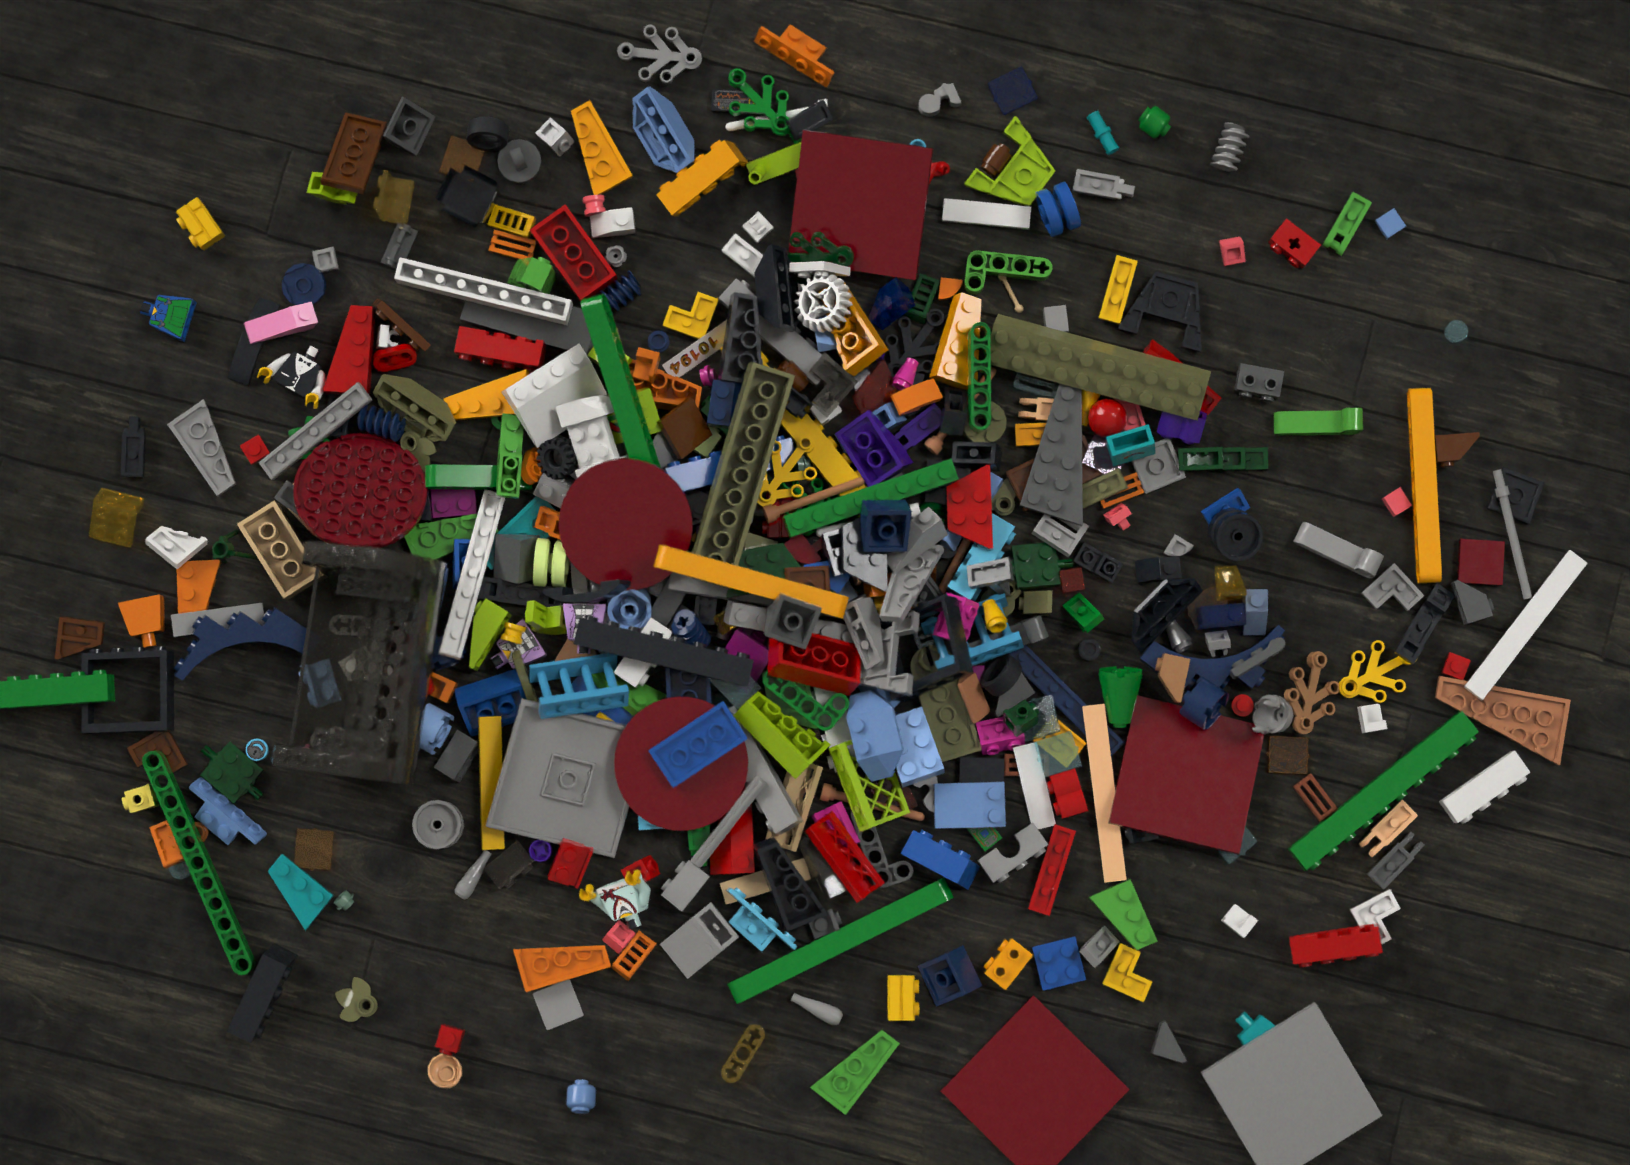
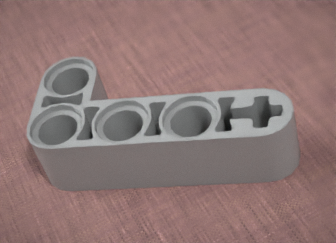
M1302 522L1293 541L1295 544L1367 578L1375 577L1384 558L1382 554L1372 549H1362L1307 522Z

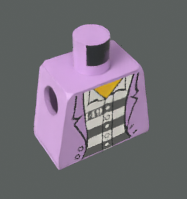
M563 604L568 640L574 641L579 619H585V615L597 617L599 623H604L607 610L606 604ZM577 646V654H591V649Z
M524 619L516 624L526 627V631L521 637L523 640L522 645L502 639L497 641L501 652L491 657L497 669L508 662L513 669H516L512 652L520 650L525 665L547 656Z

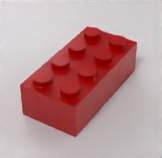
M566 204L530 229L535 240L580 302L583 299L594 297L593 295L598 294L600 290L605 289L607 285L612 284L614 280L618 279L616 273Z
M812 633L806 649L769 637L767 675L848 696L860 684L861 657L855 644Z

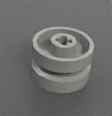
M441 800L429 801L420 806L414 814L413 832L418 841L426 847L433 849L449 848L457 843L463 834V816L459 809L450 802ZM440 821L442 823L441 828L436 829L437 826H434V822Z

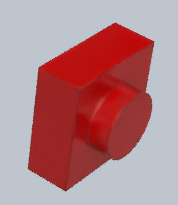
M259 434L240 445L251 465H254L270 454Z
M1449 652L1441 673L1455 679L1464 680L1471 660Z

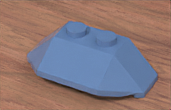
M652 87L645 88L633 98V129L655 165L678 173L694 162V139L673 103Z
M873 690L851 695L846 718L857 762L871 782L892 777L904 750L894 707Z

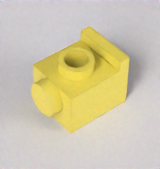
M151 784L125 791V797L122 798L125 810H129L130 813H137L159 806ZM137 795L141 797V802L138 804L134 800Z

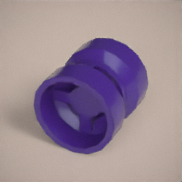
M543 840L534 841L529 848L531 858L538 862L548 860L553 853L551 844Z

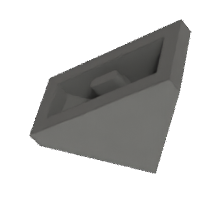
M1164 1020L1161 1021L1151 1053L1181 1063L1186 1062L1187 1060L1168 1024Z

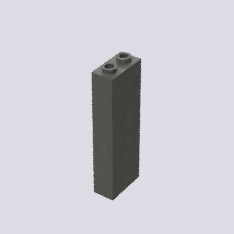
M465 300L460 317L463 323L503 333L511 337H526L532 340V343H536V339L544 340L547 347L563 352L580 343L586 355H588L593 347L581 308L572 307L567 326Z

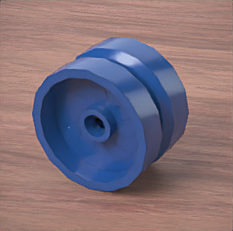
M1065 181L1054 185L1053 195L1046 188L1035 193L1040 216L1051 237L1063 233V223L1070 231L1081 227L1076 203Z

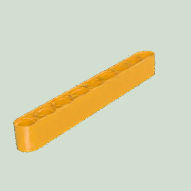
M1431 388L1408 389L1407 407L1416 577L1418 583H1440L1442 580L1432 390Z
M659 545L654 567L773 600L782 593L821 607L820 613L842 619L844 618L849 597L663 545Z

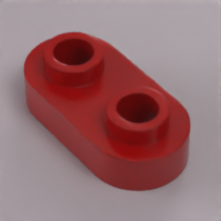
M410 344L380 349L373 355V365L381 372L411 366L417 359L416 349Z

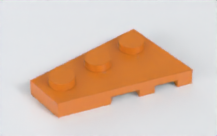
M187 561L177 569L178 614L208 609L209 599L216 582L221 561Z

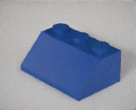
M516 669L454 689L459 710L471 737L478 735V717L501 716L502 727L514 723L521 698L526 699Z

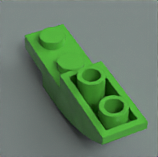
M503 413L501 417L496 496L519 499L524 427L517 416L513 414Z

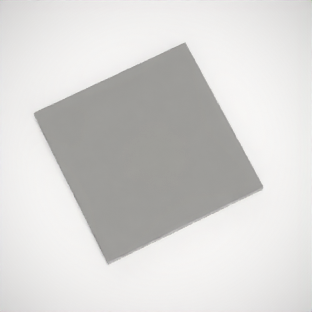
M521 698L486 821V827L559 845L562 839L566 838L582 843L584 846L593 847V853L615 858L629 805L619 790L614 769L617 743L626 725L582 713L540 719L539 703Z
M1315 1002L1201 1072L1256 1165H1303L1382 1116Z

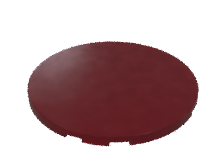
M366 433L342 435L338 439L330 442L326 441L316 447L299 466L293 486L295 508L306 528L320 540L335 547L348 550L378 549L400 540L419 522L427 502L425 473L415 456L408 449L403 450L401 446L391 439Z
M611 459L587 469L570 486L560 509L559 533L566 555L581 574L599 585L603 581L630 580L631 585L626 589L630 591V589L639 590L657 584L672 573L671 571L654 567L659 545L687 552L692 538V511L683 489L663 469L640 459Z
M679 696L661 699L640 710L622 731L614 758L616 781L627 804L647 822L669 830L685 831L698 829L724 816L740 797L748 773V753L745 742L731 749L674 788L648 751L715 707V705L693 697Z

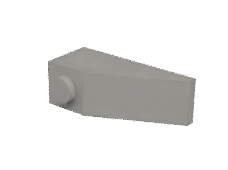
M930 507L911 519L908 551L887 552V566L895 574L948 535L941 518Z
M871 597L854 600L847 604L844 620L867 670L884 661L880 616Z

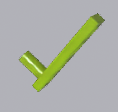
M801 142L748 162L746 166L750 173L748 176L749 181L755 185L797 169L799 167Z

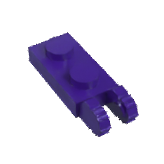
M933 403L900 429V432L895 437L899 440L904 436L908 440V443L903 446L906 451L911 447H915L940 427L941 410Z

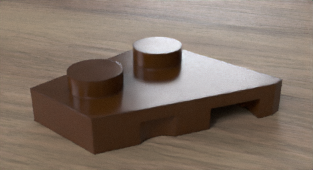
M64 616L59 617L55 659L103 644L105 622Z

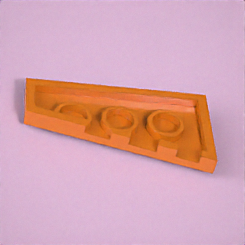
M605 945L513 949L525 992L611 967Z

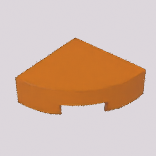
M941 277L938 300H946L954 296L960 290L963 280Z

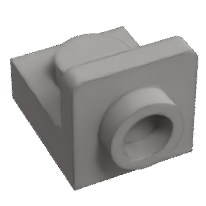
M549 118L536 132V135L551 147L558 156H561L574 143V140L567 131L552 118Z

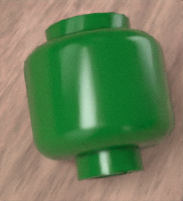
M1158 106L1147 107L1138 119L1140 130L1153 139H1156L1159 135L1164 137L1171 128L1168 124L1170 116Z

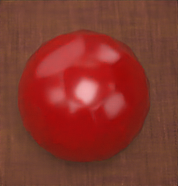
M1102 399L1097 401L1089 410L1088 423L1094 433L1101 437H1107L1123 431L1127 423V412L1118 401Z

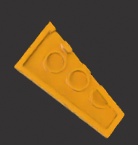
M589 100L571 110L593 194L601 195L632 178L633 175L591 101Z
M525 369L444 398V401L448 404L455 420L501 417L503 413L516 415L502 394V391L528 376L529 370Z

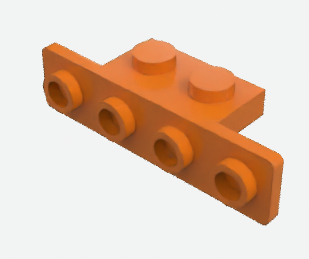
M789 25L780 37L765 27H760L754 40L756 44L812 78L817 83L828 87L834 71L818 62L827 47L792 25Z

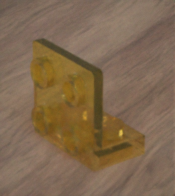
M384 170L383 176L379 175L377 187L380 188L379 197L374 199L373 209L376 210V214L382 221L407 224L415 182L392 177L388 170Z
M101 488L93 501L89 537L130 548L133 545L136 517L144 505V498Z

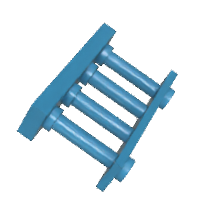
M1005 594L990 596L987 600L994 599L1004 614L1003 607L1008 606ZM986 600L978 602L979 607L974 619L982 643L972 648L969 647L967 642L972 666L1024 648L1019 631L1011 632L1008 622L1006 623L1007 627L1002 631L1003 636L996 640H990L981 616L984 615L982 604ZM930 617L921 623L925 635L933 634L938 617ZM932 635L940 655L939 660L935 661L937 670L939 671L955 664L953 655H949L943 638Z
M604 653L530 665L529 681L530 683L539 682L543 697L539 698L540 719L628 706V686H618L613 673L617 668L618 655ZM604 672L609 687L596 689L591 674ZM582 675L587 691L574 692L570 677ZM561 679L565 694L552 696L548 680Z

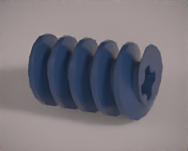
M629 270V278L624 275L620 276L622 283L614 280V288L607 285V293L602 290L599 291V295L604 294L607 297L611 309L614 308L620 311L619 303L626 307V298L634 301L633 293L641 296V286Z
M368 404L359 411L357 426L360 431H367L369 434L375 433L376 436H383L385 439L391 438L395 442L399 441L402 437L406 418L400 421V414L396 413L394 418H392V412L388 411L383 416L384 409L380 408L376 413V407L372 406L367 411Z
M680 610L675 614L671 627L676 637L685 639V643L693 645L694 641L709 645L711 635L692 611Z

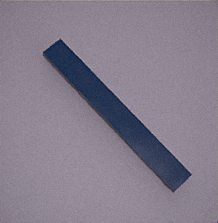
M1023 645L1024 648L1007 653L1021 664L1022 673L1046 697L1050 696L1051 702L1086 736L1082 706L1087 705L1027 645ZM1107 726L1112 756L1125 742Z

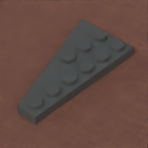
M1059 383L1019 506L1079 526H1083L1081 389Z

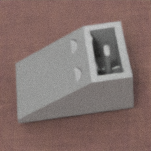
M711 902L660 945L688 979L734 942L739 935Z

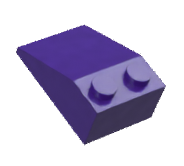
M867 410L835 433L868 487L891 479L913 463L903 445L871 410Z

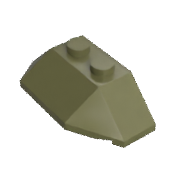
M383 374L373 391L380 408L384 409V416L388 411L392 412V418H394L396 413L400 414V421L406 418L404 431H414L421 438H428L432 442L446 441L456 424L448 404L410 378Z

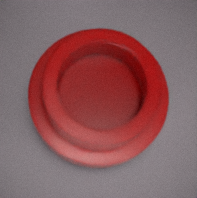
M1241 694L1233 699L1231 707L1236 715L1244 717L1253 711L1254 703L1248 695Z

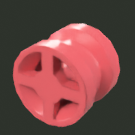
M604 195L583 197V203L586 205L584 210L585 216L590 217L606 211L603 207Z

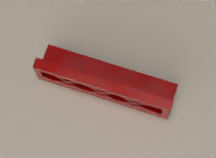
M833 811L817 820L805 830L856 903L885 883ZM829 819L831 821V823L834 826V830L828 826L826 820ZM840 839L847 843V848L842 845ZM853 857L857 858L860 861L861 866L855 863ZM867 875L870 876L876 884L871 885V883L867 879Z

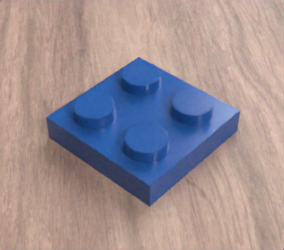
M1075 936L1032 947L1043 991L1086 980Z

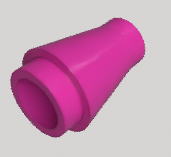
M908 357L893 377L892 385L899 390L913 386L919 362Z

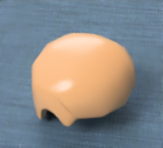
M439 1054L431 1059L428 1065V1076L435 1086L445 1089L451 1088L459 1083L462 1077V1066L454 1056Z

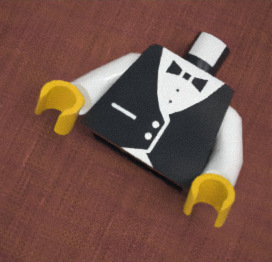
M309 345L304 356L295 351L292 354L287 353L274 360L267 367L260 368L257 378L261 375L266 376L263 383L267 384L271 376H273V381L305 398V406L309 402H314L313 408L317 409L318 401L324 393L323 388L326 382L323 368L315 363L321 351Z

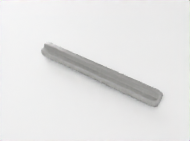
M756 776L733 807L709 835L691 859L695 866L699 868L703 866L766 785L763 779Z

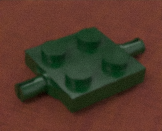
M1047 543L1013 545L1010 548L1016 590L1059 587L1061 585L1060 569L1073 568L1072 559L1059 560L1056 549Z
M229 741L217 753L208 745L204 747L207 751L201 750V753L210 759L208 767L202 772L201 776L235 804L242 795L248 792L257 800L261 798L260 796H263L264 793L254 785L264 770Z

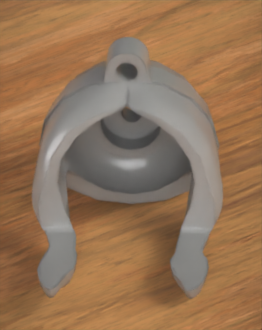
M1268 694L1262 696L1254 705L1256 710L1253 714V722L1256 727L1252 728V730L1256 733L1265 735L1267 733L1283 732L1293 721V709L1289 702L1281 696Z

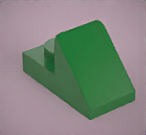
M1080 592L1062 605L1083 632L1086 631L1088 633L1104 620L1102 614Z

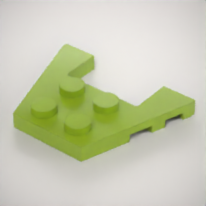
M1015 116L1003 131V134L1021 147L995 181L976 168L964 185L1030 207L1036 199L1035 193L1045 187L1054 175L1055 169L1040 148L1034 143L1020 120Z

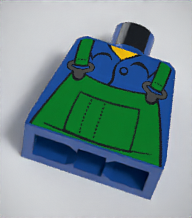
M158 295L155 304L145 301L142 303L140 314L151 317L149 325L185 342L197 302L191 298Z

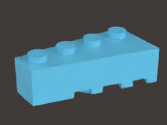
M992 513L993 550L974 543L946 590L954 595L975 601L981 589L969 588L966 566L1001 559L1005 553L1001 551L1005 543L1009 545L1016 533L1012 532L1015 526Z

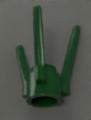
M235 530L225 536H220L219 541L215 542L212 547L213 559H218L224 564L227 563L226 559L231 556L259 560L254 554L235 551L233 544L227 541L239 534V530Z

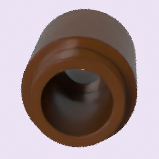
M1002 143L998 145L993 144L983 158V164L980 167L986 173L995 177L997 173L1000 174L1011 158L1009 154L1010 149Z
M785 360L778 366L777 370L795 375L792 386L796 391L800 392L809 383V380L806 378L807 375L793 360L788 362Z

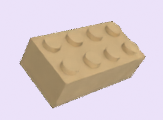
M275 500L237 524L284 599H291L325 577L281 506Z

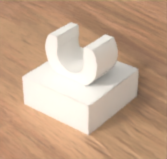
M759 211L742 226L757 243L773 230V226Z
M380 325L378 327L376 349L387 348V345L389 347L397 346L398 343L390 341V336L399 334L395 330L389 331L388 325Z

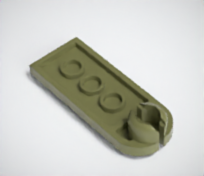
M929 645L934 662L933 666L929 664L925 647L914 654L910 665L914 681L938 671L935 661L939 660L940 655L936 645ZM959 679L919 696L942 762L982 750L975 726L971 721L957 686Z

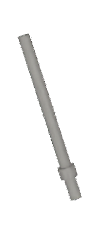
M1499 469L1493 471L1497 487L1495 488L1496 497H1499L1523 599L1532 598L1508 499L1510 493L1508 486H1505L1502 470Z

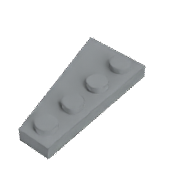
M203 399L167 425L216 496L219 497L236 485L207 404Z
M933 545L896 574L892 571L879 615L881 621H904L943 554L944 548L942 545Z

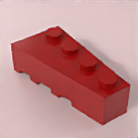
M459 326L454 353L459 355L458 359L471 361L472 358L479 359L481 364L493 366V362L502 364V368L514 370L515 367L523 368V370H529V374L544 364L547 350L544 340L536 339V343H532V340L526 337L518 336L514 340L511 339V336L503 333L489 335L490 332L486 330Z
M1378 923L1289 936L1293 964H1298L1299 967L1312 966V962L1321 961V964L1333 963L1334 959L1339 958L1347 961L1357 959L1356 956L1374 957L1379 956V953H1383Z

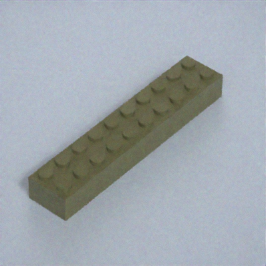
M1001 314L997 315L991 333V365L1198 421L1211 371Z
M755 362L748 363L691 552L692 554L738 566L795 375ZM700 580V581H703V582H706V583H710V584H713V585H716V586H719V587H723V588H726V589H731V588L726 587V586H722V585H718V584H715V583H711V582H707V581H704V580Z

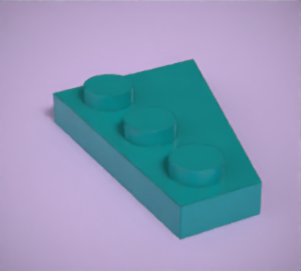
M281 854L268 870V873L301 925L307 930L334 895L284 854Z

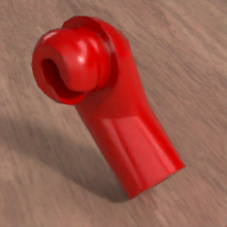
M944 161L932 163L929 184L933 177L948 174L950 171L949 164Z

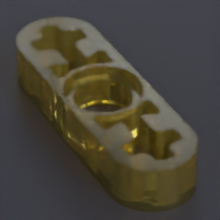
M752 1024L745 1030L722 1068L721 1075L726 1082L734 1083L740 1079L764 1040L765 1031L762 1026ZM757 1028L760 1030L759 1035L761 1038L754 1039L752 1044L756 1045V1047L752 1049L750 1045L742 1043L744 1038L749 1041L751 1037L749 1031H754ZM740 1047H746L750 1052V1056L746 1060H741L737 1057V1050ZM732 1058L738 1063L744 1064L743 1068L739 1065L736 1068L737 1077H727L728 1073L725 1070L726 1068L731 1069L734 1062H731Z

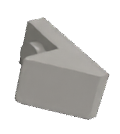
M1104 925L1080 948L1079 952L1095 968L1120 941Z

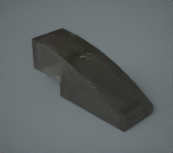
M806 833L801 835L798 846L812 878H816L824 898H832L846 891V887Z

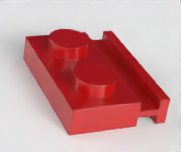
M563 838L548 873V880L567 886L572 885L578 889L593 854V847H587L582 843Z

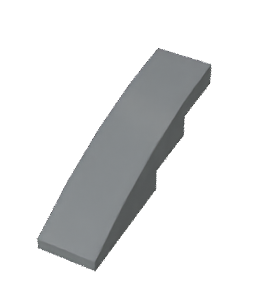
M263 603L171 615L173 635L176 637L193 634L194 628L191 626L198 616L202 618L204 614L225 628L229 627L227 621L233 613L238 614L239 611L262 625L264 623L261 620L264 616Z

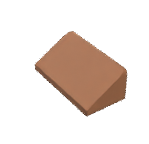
M976 673L959 679L957 686L971 721L974 724L990 712V708Z

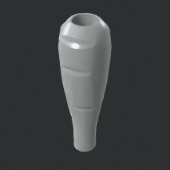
M483 851L481 856L457 884L455 894L460 898L468 899L473 893L485 865L492 855L489 851Z
M796 993L792 996V1002L800 1005L822 1021L830 1025H838L843 1016L840 1009L820 1001L802 997Z

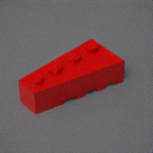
M350 306L323 388L325 394L342 395L357 382H360L370 396L376 310L373 306Z

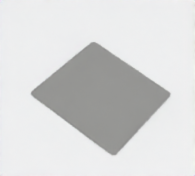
M570 979L533 993L547 1030L584 1015Z

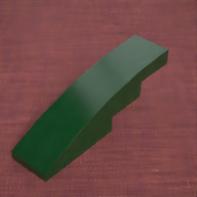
M1268 447L1178 449L1179 471L1269 470Z

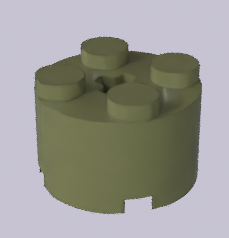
M985 400L976 403L982 405L985 403ZM991 402L990 426L983 432H974L969 427L967 408V417L963 430L965 438L969 442H998L1006 429V416L1003 409L996 403ZM976 416L974 419L975 424L981 427V424L978 422H981L984 418Z

